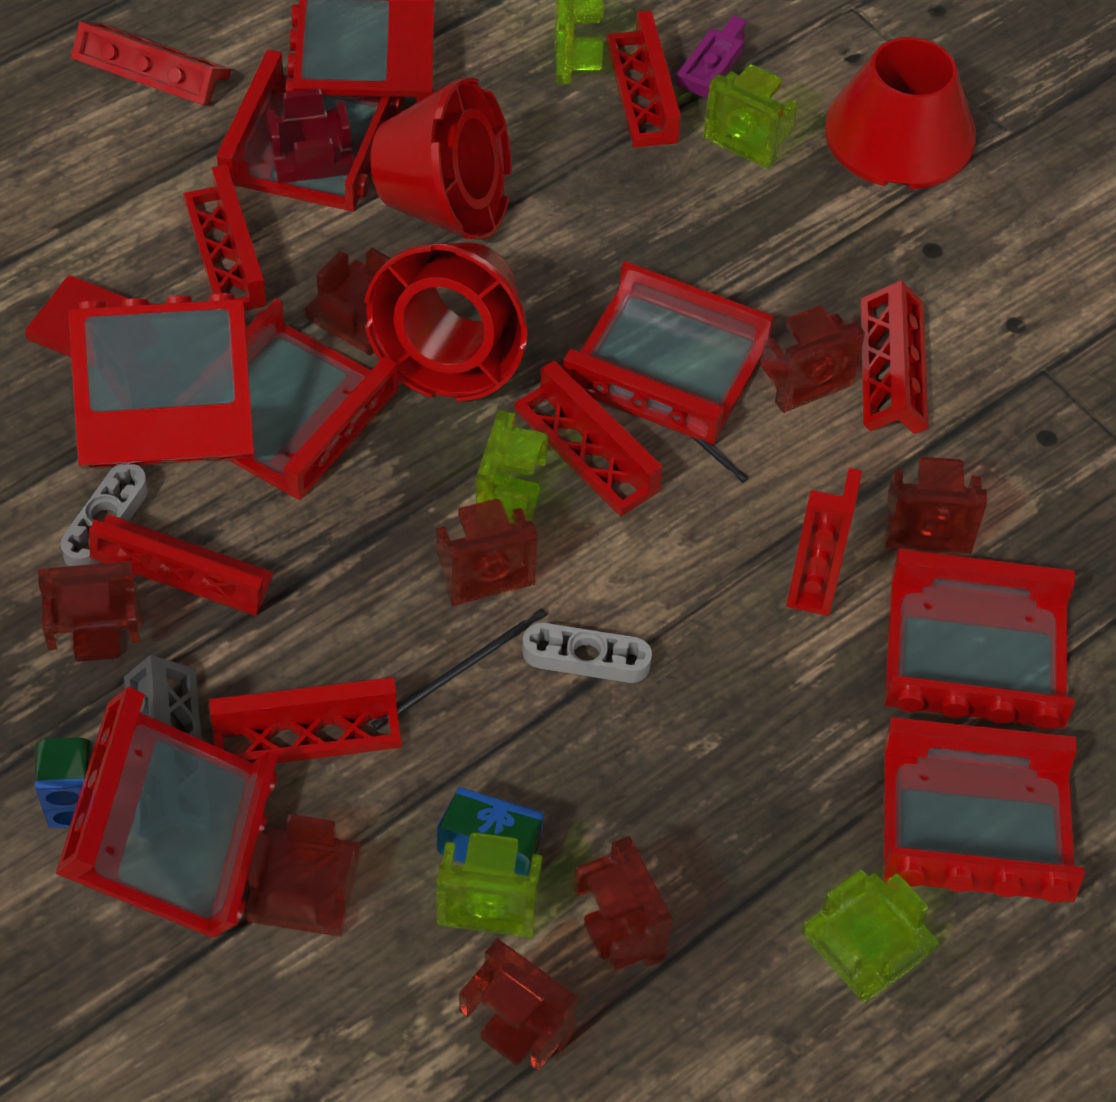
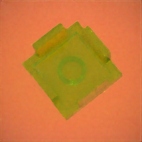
M556 0V84H571L572 71H598L602 69L603 38L576 37L574 35V23H599L600 20H603V0Z
M748 65L739 77L738 74L732 71L726 77L717 74L709 85L703 138L769 170L777 159L780 144L794 128L798 103L789 100L786 105H783L771 99L780 89L782 78L755 65Z
M498 410L476 476V529L492 532L496 520L526 526L527 522L532 520L540 495V484L512 478L510 475L511 472L531 476L534 474L536 465H545L548 435L517 427L515 425V413Z
M472 833L469 837L465 864L463 866H456V843L446 842L442 864H439L436 880L437 925L532 938L542 874L543 855L533 854L529 876H524L514 872L518 852V840L516 838Z
M862 869L829 891L825 896L822 910L805 922L801 930L802 935L864 1004L934 953L939 945V941L924 925L929 910L927 904L899 874L891 877L886 885L875 872L868 877Z

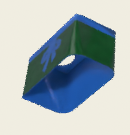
M86 738L43 739L35 743V790L49 828H70L94 749L92 742Z
M458 786L437 826V851L442 856L515 880H527L542 838L544 813Z

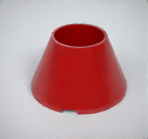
M903 37L882 44L833 99L825 119V138L835 158L853 174L881 186H885L887 181L909 184L908 189H920L944 183L959 174L966 167L972 157L976 144L975 124L954 59L943 47L922 38Z
M471 77L452 81L382 123L378 127L372 142L371 172L376 191L388 207L463 238L482 240L496 232L505 216L509 196H503L505 175H512V158L506 122L497 99L490 89H482L478 85L479 80Z
M465 242L428 244L406 249L389 259L379 269L368 287L364 303H367V324L365 329L370 345L379 360L384 356L398 364V380L422 395L431 398L435 394L456 398V402L482 398L501 388L512 377L521 363L527 344V323L517 282L507 261L496 251L485 245ZM436 287L448 288L464 295L477 308L482 321L468 320L452 312L441 300Z

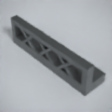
M150 655L124 676L125 688L131 687L145 694L140 713L173 727L170 722V713L173 712L185 726V733L202 740L196 669ZM167 677L181 681L182 698H179L168 685ZM155 742L133 816L134 837L151 841L168 827L199 835L209 829L203 761L160 742ZM175 751L188 766L187 778L174 765L173 753ZM178 792L190 805L192 816L177 812L176 794Z

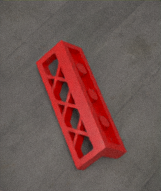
M652 10L637 12L636 31L606 35V44L633 148L677 144L681 115ZM636 45L638 50L630 56L618 50L617 46ZM631 68L644 74L638 82L625 76ZM639 94L650 100L651 103L646 108H643L633 103L632 100ZM646 121L658 127L659 132L640 133L639 127Z
M79 22L71 59L203 106L210 105L216 80H229L232 70L231 68L98 22Z
M226 164L211 167L214 187L183 193L185 206L212 294L224 293L232 285L245 291L246 296L235 298V300H244L245 311L266 307L264 279L228 166ZM216 200L218 206L211 215L195 207L197 204ZM212 227L227 233L220 243L205 238ZM221 256L236 262L229 272L213 266Z
M901 280L861 298L863 425L869 431L900 420L912 433L916 434L929 428L923 301ZM888 302V307L880 318H874V308ZM884 331L889 332V338L880 350L875 349V344ZM886 362L890 363V370L882 381H876V375ZM887 394L890 395L892 407L877 412V407Z
M555 360L542 367L541 386L517 400L514 404V410L620 517L659 493L663 466ZM546 399L556 409L555 416L537 415L531 408ZM558 429L577 430L582 435V443L563 441L558 436ZM585 455L603 456L609 462V470L590 468L584 462ZM612 481L630 483L637 491L622 500L611 489Z
M848 468L842 496L810 490L786 607L825 616L830 615L854 514L862 470Z
M109 514L106 515L103 522L94 519L89 529L90 558L257 616L272 582V571Z
M394 677L209 699L214 746L225 750V737L243 735L253 743L245 752L233 754L252 763L269 751L278 754L276 763L402 748ZM388 715L390 734L370 736L361 730L368 720ZM335 724L345 731L337 741L324 742L315 736L323 725ZM290 730L299 736L290 747L279 748L269 740L277 731Z

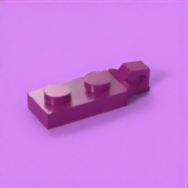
M733 15L722 31L711 28L676 74L675 85L709 99L743 53L746 43L743 40L745 37L744 28L747 20Z

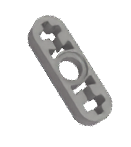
M131 464L113 467L61 539V549L64 561L71 569L87 571L93 569L101 562L90 558V550L83 548L89 541L88 531L96 513L102 510H112L117 513L116 517L130 521L147 496L148 486L145 472L140 466ZM133 481L135 482V486L129 485V483ZM120 484L126 485L122 492L120 490ZM76 547L81 550L78 553H76L74 551V548Z
M550 623L533 624L527 628L523 635V657L529 665L535 668L626 683L639 682L645 679L650 672L651 648L644 640L637 637ZM540 641L548 642L545 651L537 650ZM562 643H567L566 656L561 655ZM582 645H590L598 650L599 656L593 660L586 661L578 658L574 651ZM607 650L613 651L611 663L606 662ZM628 655L636 656L635 665L626 664Z

